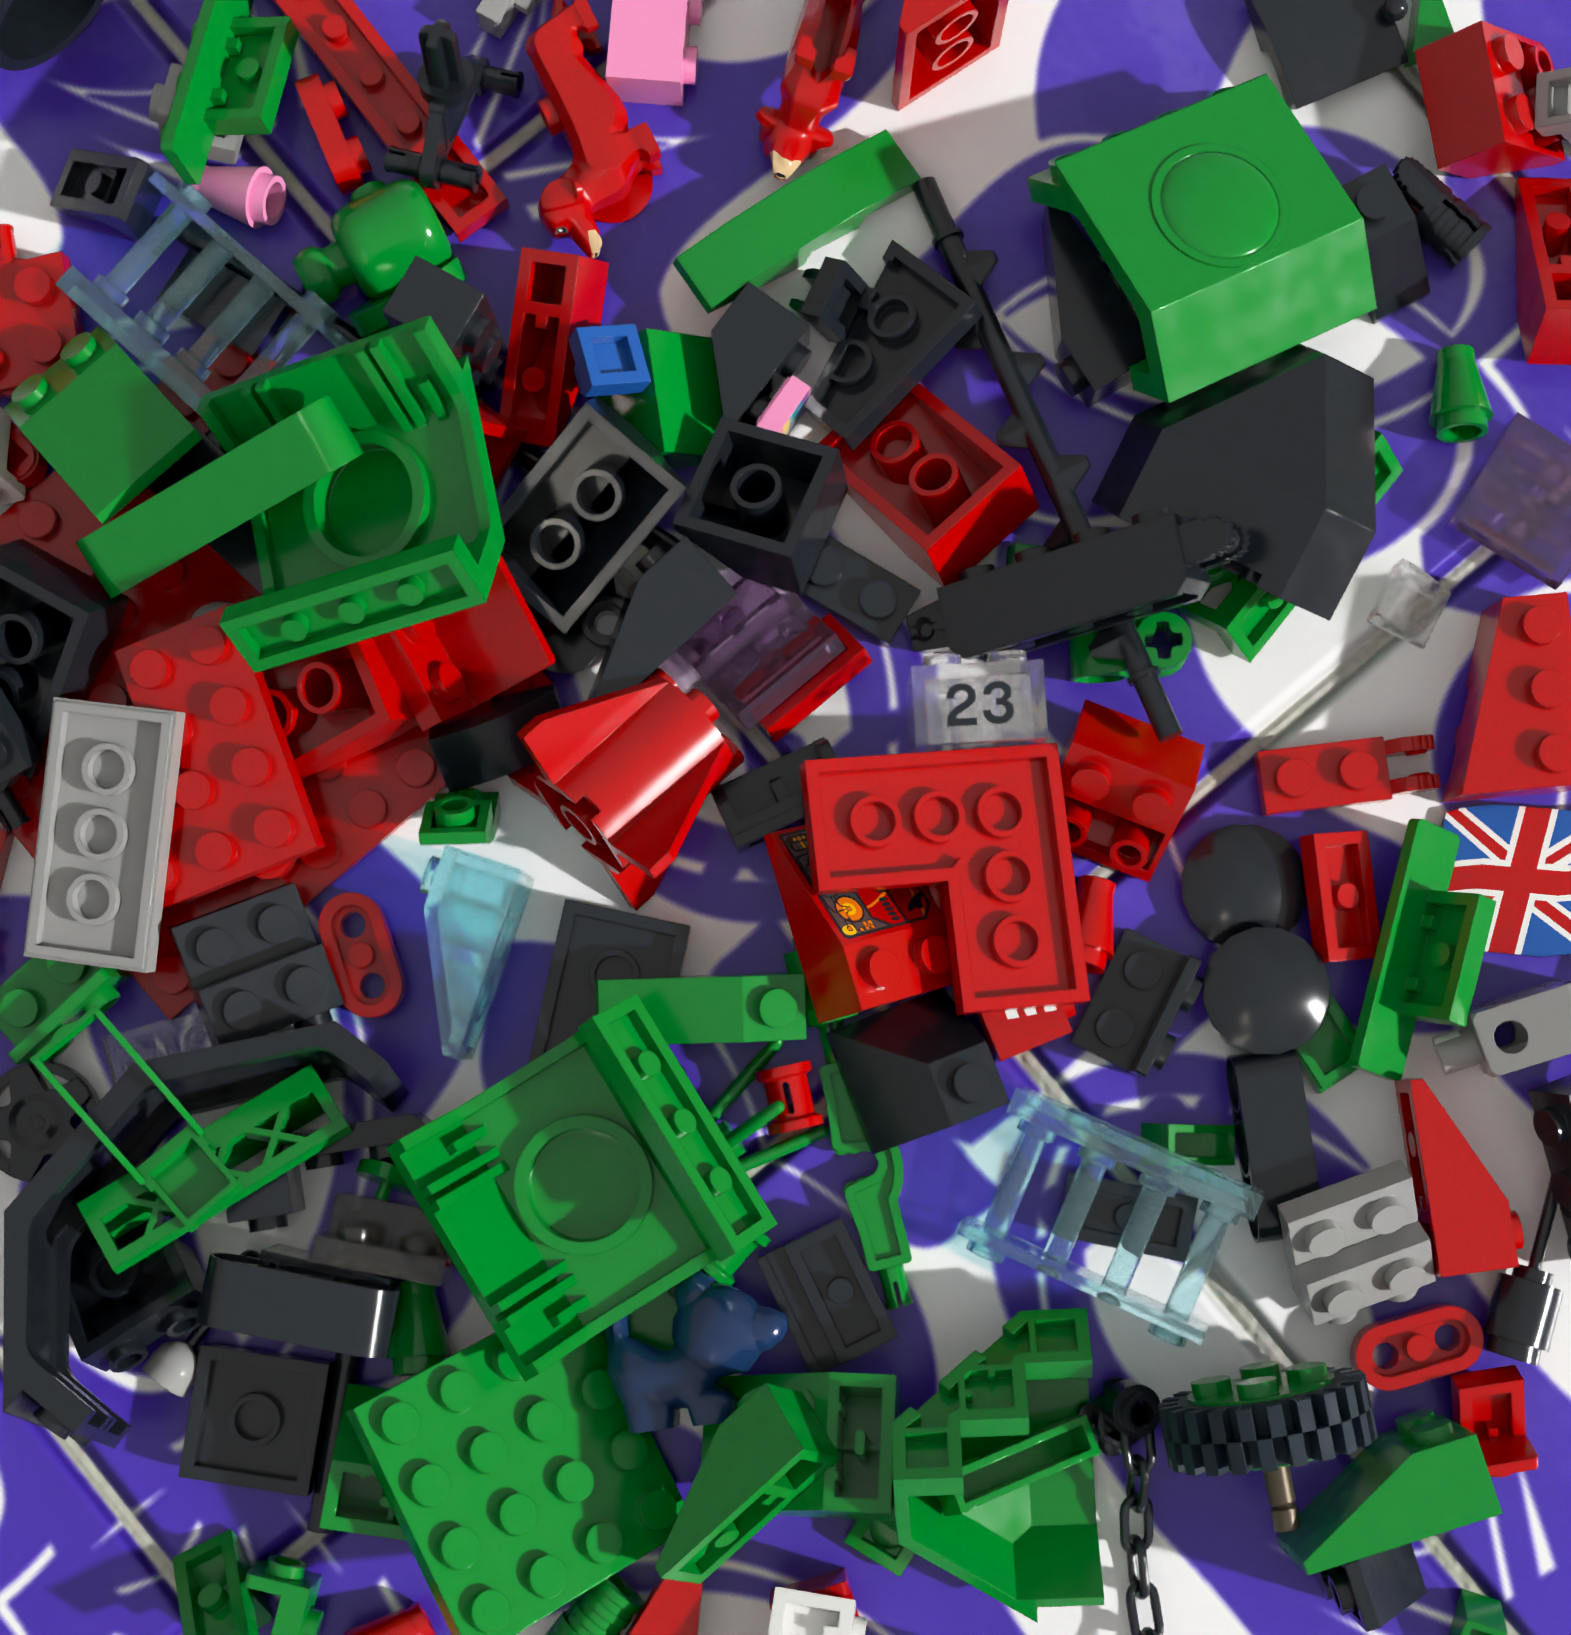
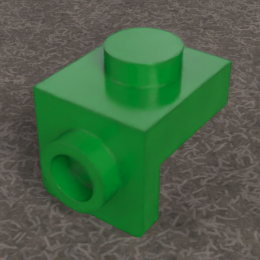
M271 1555L268 1557L267 1562L258 1561L246 1573L244 1587L281 1596L271 1635L320 1634L324 1611L314 1608L323 1575L307 1572V1563L302 1560L282 1555Z

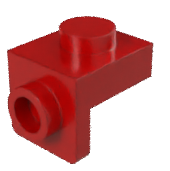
M1510 1365L1450 1375L1453 1421L1477 1434L1490 1477H1506L1513 1473L1537 1469L1538 1454L1526 1435L1524 1379L1517 1367Z

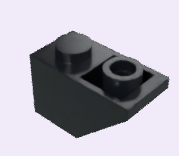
M750 282L746 284L711 330L723 417L756 426V421L772 400L769 396L782 379L791 378L792 375L797 377L812 354V351L807 348L809 345L810 325Z
M1411 1543L1316 1573L1326 1600L1334 1599L1341 1615L1349 1614L1366 1632L1382 1627L1427 1593Z

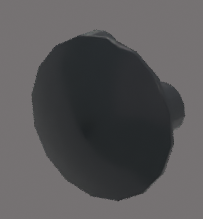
M1229 825L1208 834L1188 853L1182 872V901L1191 922L1199 929L1200 934L1207 941L1214 944L1222 945L1230 936L1253 927H1275L1289 932L1299 922L1307 902L1303 865L1298 852L1280 834L1258 825Z
M1253 927L1230 936L1220 947L1210 953L1203 975V1004L1212 1026L1219 1032L1220 1037L1226 1044L1238 1047L1252 1054L1279 1055L1302 1046L1321 1028L1330 1006V978L1321 956L1302 937L1282 928Z

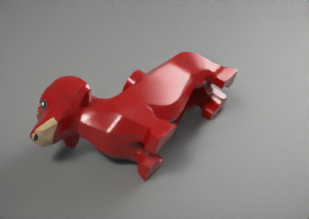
M553 0L552 18L541 24L528 37L525 43V50L531 60L535 77L545 98L536 101L544 124L551 137L563 133L573 154V160L569 169L561 177L550 182L543 189L537 208L541 223L550 236L557 240L572 239L589 258L595 259L599 256L603 243L594 220V212L623 200L628 195L635 176L641 171L648 173L652 177L662 175L663 169L659 161L661 159V152L647 122L634 126L629 130L627 111L620 97L584 57V51H587L591 56L603 52L595 33L599 29V24L587 0H574L569 6H567L565 0Z
M804 0L784 66L780 84V107L778 109L763 106L755 114L756 119L760 122L759 139L763 143L764 154L771 160L774 177L778 180L784 181L788 179L806 160L812 159L820 148L833 145V133L819 125L823 116L837 107L844 83L853 75L858 52L856 48L860 35L864 0Z

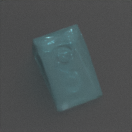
M446 844L441 858L434 855L430 858L422 877L420 893L428 895L424 905V914L442 1054L455 1060H473L535 879L521 869Z

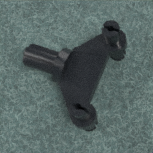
M437 19L433 25H423L418 35L424 63L418 70L417 80L421 96L429 104L423 153L390 145L388 147L389 152L386 151L384 168L388 173L393 172L419 178V183L422 187L439 190L444 184L476 193L479 190L478 186L482 182V167L480 165L448 159L449 151L474 97H481L485 91L518 99L523 91L524 74L521 71L516 72L490 66L489 59L473 54L461 57L457 34L451 31L448 21Z

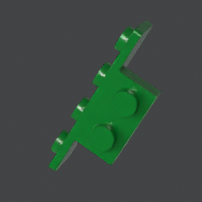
M203 0L198 20L195 21L192 27V40L183 70L178 74L176 80V93L169 117L163 125L160 135L161 151L186 185L200 184L214 135L271 134L299 36V31L290 16L249 17L254 0Z
M1411 818L1408 821L1349 1058L1350 1066L1391 1081H1400L1402 1078L1416 1021L1466 1027L1496 906L1495 900L1481 894L1448 891L1460 838L1457 834L1424 819Z

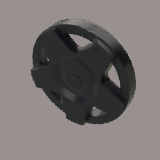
M32 1062L17 1066L0 1076V1096L8 1086L10 1087L11 1096L10 1104L0 1107V1140L8 1141L11 1145L10 1159L0 1148V1170L15 1179L26 1182L32 1180L43 1167L47 1158L53 1155L78 1127L75 1124V1118L78 1114L55 1088L50 1089L47 1087L39 1074L40 1071ZM49 1062L44 1064L52 1074L69 1081L62 1086L82 1109L87 1106L88 1114L100 1102L92 1085L79 1072L60 1063Z

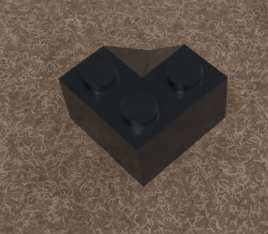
M721 417L673 519L672 525L674 530L684 537L687 536L691 542L741 577L802 595L848 491L840 450Z

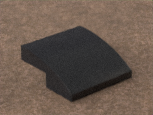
M1244 0L1261 52H1270L1286 104L1290 110L1299 109L1409 62L1396 23L1387 20L1383 15L1382 8L1386 0Z

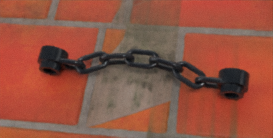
M1125 1379L1114 1383L1106 1391L1102 1401V1414L1106 1423L1112 1429L1120 1432L1122 1461L1125 1469L1128 1471L1126 1482L1127 1497L1123 1500L1119 1512L1120 1543L1127 1554L1130 1583L1125 1596L1131 1635H1163L1164 1622L1159 1593L1154 1584L1149 1581L1146 1552L1152 1544L1154 1536L1153 1505L1148 1494L1150 1471L1156 1463L1154 1429L1160 1421L1157 1407L1160 1400L1151 1388L1137 1381ZM1142 1401L1143 1413L1138 1420L1132 1422L1131 1410L1136 1403ZM1145 1436L1146 1459L1140 1454L1132 1456L1130 1437L1140 1438ZM1137 1476H1140L1139 1493H1136ZM1130 1508L1135 1513H1143V1539L1137 1534H1130ZM1135 1596L1141 1600L1146 1599L1148 1596L1150 1597L1154 1630L1151 1627H1144L1140 1631Z

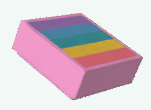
M794 375L791 378L787 377L756 421V426L789 435L806 411L804 405L811 394V387Z

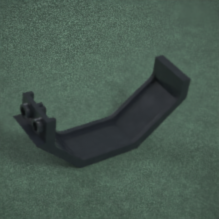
M336 1021L144 1060L190 1115L248 1102L310 1064L323 1084L333 1081L354 1083L392 1113L409 1094L388 1062ZM136 1062L127 1069L88 1114L135 1168L141 1165L178 1122L184 1119ZM82 1121L4 1211L3 1413L49 1429L64 1440L69 1436L85 1448L92 1441L115 1449L132 1426L74 1377L70 1369V1272L73 1247L89 1227L76 1204L129 1172L87 1124Z

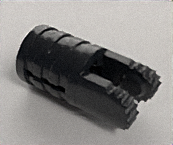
M1406 156L1404 159H1401L1392 171L1395 182L1416 217L1421 243L1428 246L1436 257L1441 258L1446 263L1445 265L1453 270L1493 227L1480 219L1478 213L1466 206L1467 203L1461 198L1456 197L1452 189L1413 157L1408 158Z

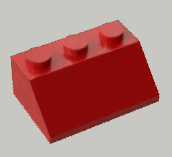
M904 0L899 22L891 100L897 111H900L999 47L1009 0Z

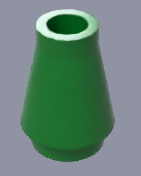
M1466 344L1443 347L1436 352L1437 368L1429 425L1436 429V437L1442 442L1466 443L1480 439L1488 433V422L1493 418L1494 414L1475 361L1474 348Z
M436 1280L397 1282L400 1294L386 1360H392L393 1376H413L451 1355L437 1297Z

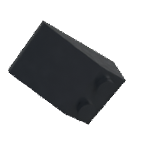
M21 538L0 545V687L44 758L43 761L22 773L24 776L32 779L39 775L46 763L53 698L82 700L111 651L129 597L121 593L111 599L100 581Z

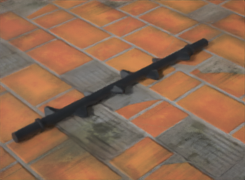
M922 178L913 185L912 190L934 237L932 245L935 250H940L955 286L974 299L983 313V316L955 346L958 350L985 351L1012 412L995 435L1000 448L1028 449L1060 519L1044 546H1051L1053 551L1072 545V536L1074 534L1091 529V525L1075 492L1091 467L1090 461L1086 455H1059L1029 389L1046 365L1041 353L1012 352L983 287L999 261L996 253L993 250L967 251L962 240L964 238L963 230L960 227H956L935 178ZM1134 621L1101 630L1088 646L1092 657L1123 661L1130 676L1127 682L1130 687H1135L1159 743L1169 741L1181 735L1183 730L1158 677L1161 673L1159 666H1153Z

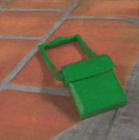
M96 1005L77 1021L57 1029L50 1042L30 1058L38 1070L140 1185H145L152 1194H155L158 1200L162 1199L191 1233L244 1189L241 1183L215 1155L216 1150L204 1137L205 1131ZM97 1018L188 1122L184 1129L137 1168L127 1160L43 1064L45 1060Z

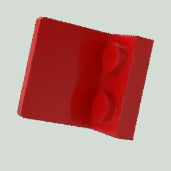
M502 555L500 556L486 603L373 637L422 732L464 715L555 663V656Z

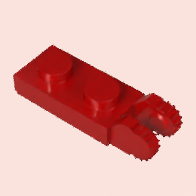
M1429 734L1384 741V737L1380 736L1258 751L1253 755L1262 816L1386 802L1393 799L1392 796L1441 789L1439 774H1431L1429 772L1415 773L1408 777L1390 780L1386 758L1426 754L1428 751L1435 750L1434 737Z

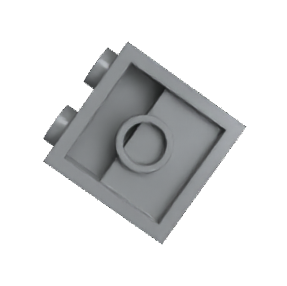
M1401 1159L1277 1205L1293 1289L1314 1326L1325 1322L1333 1325L1346 1324L1355 1318L1360 1309L1384 1300L1392 1302L1410 1300L1416 1295L1420 1287L1436 1281L1430 1238L1418 1221L1412 1176Z

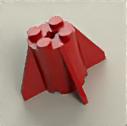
M656 668L640 684L535 716L516 733L535 763L507 776L515 786L547 806L565 830L572 826L586 839L581 847L603 865L627 904L637 911L655 894L669 865L675 860L706 796L744 762V756L739 748L727 736L720 733L713 724L719 718V712L714 704L696 688L691 689L685 694L665 671Z

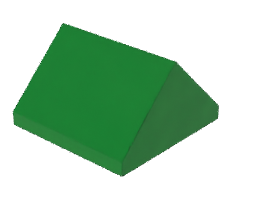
M645 328L639 331L638 335L651 378L647 388L643 393L598 397L641 432L673 469L699 466L721 417H723L712 338Z

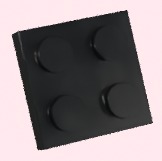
M211 1342L201 1344L178 1477L308 1497L313 1492L334 1361Z

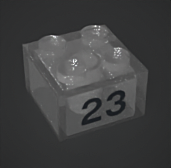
M1004 650L988 653L987 662L962 664L961 655L947 653L922 657L923 666H911L905 686L909 753L1044 744L1048 739L1043 659L1027 660L1026 651Z

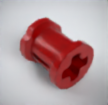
M810 1060L754 1072L756 1082L763 1084L767 1105L769 1106L775 1101H782L785 1105L784 1111L773 1118L766 1126L768 1136L824 1123L822 1113L815 1112L807 1077V1073L812 1070ZM785 1082L789 1084L794 1113L789 1111L784 1089Z

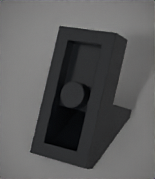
M72 148L49 205L71 217L103 222L134 240L143 242L162 197L164 184L150 164L140 158Z

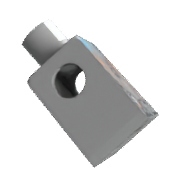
M1554 979L1471 1008L1466 1027L1432 1038L1433 1046L1444 1074L1447 1075L1480 1064L1483 1073L1496 1077L1571 1054V980ZM1510 1022L1514 1029V1038L1510 1044L1498 1047L1494 1040L1495 1029L1497 1026Z

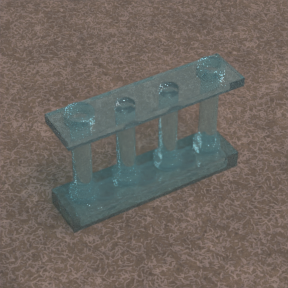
M157 171L151 175L148 181L171 204L106 277L100 273L92 282L71 265L56 282V285L197 413L196 409L203 395L214 391L205 383L212 374L208 367L274 293L291 307L296 314L234 384L286 366L316 331L336 348L349 343L331 325L339 315L311 289L301 298L206 215L213 205L192 185L185 184L182 181L175 188ZM191 221L194 222L212 238V241L147 314L140 310L133 318L123 309L130 300L126 294ZM234 257L254 277L188 351L182 347L174 355L163 345L171 337L166 331L227 262Z
M1027 1086L1017 1087L1006 1112L1021 1118L1017 1129L1022 1131L985 1221L983 1222L968 1215L960 1220L955 1233L968 1238L969 1242L966 1248L982 1258L1002 1264L1004 1257L1007 1256L1151 1322L1148 1332L1165 1342L1178 1347H1185L1187 1340H1191L1201 1345L1207 1332L1208 1323L1192 1317L1191 1313L1229 1224L1237 1225L1240 1216L1254 1222L1265 1191ZM1056 1135H1060L1081 1145L1077 1155L1082 1160L1043 1249L1008 1233L1046 1142L1053 1144ZM1118 1161L1141 1171L1138 1182L1143 1187L1104 1277L1068 1259L1106 1169L1113 1171ZM1179 1188L1203 1199L1199 1209L1204 1212V1216L1167 1303L1164 1304L1129 1288L1167 1197L1175 1198Z

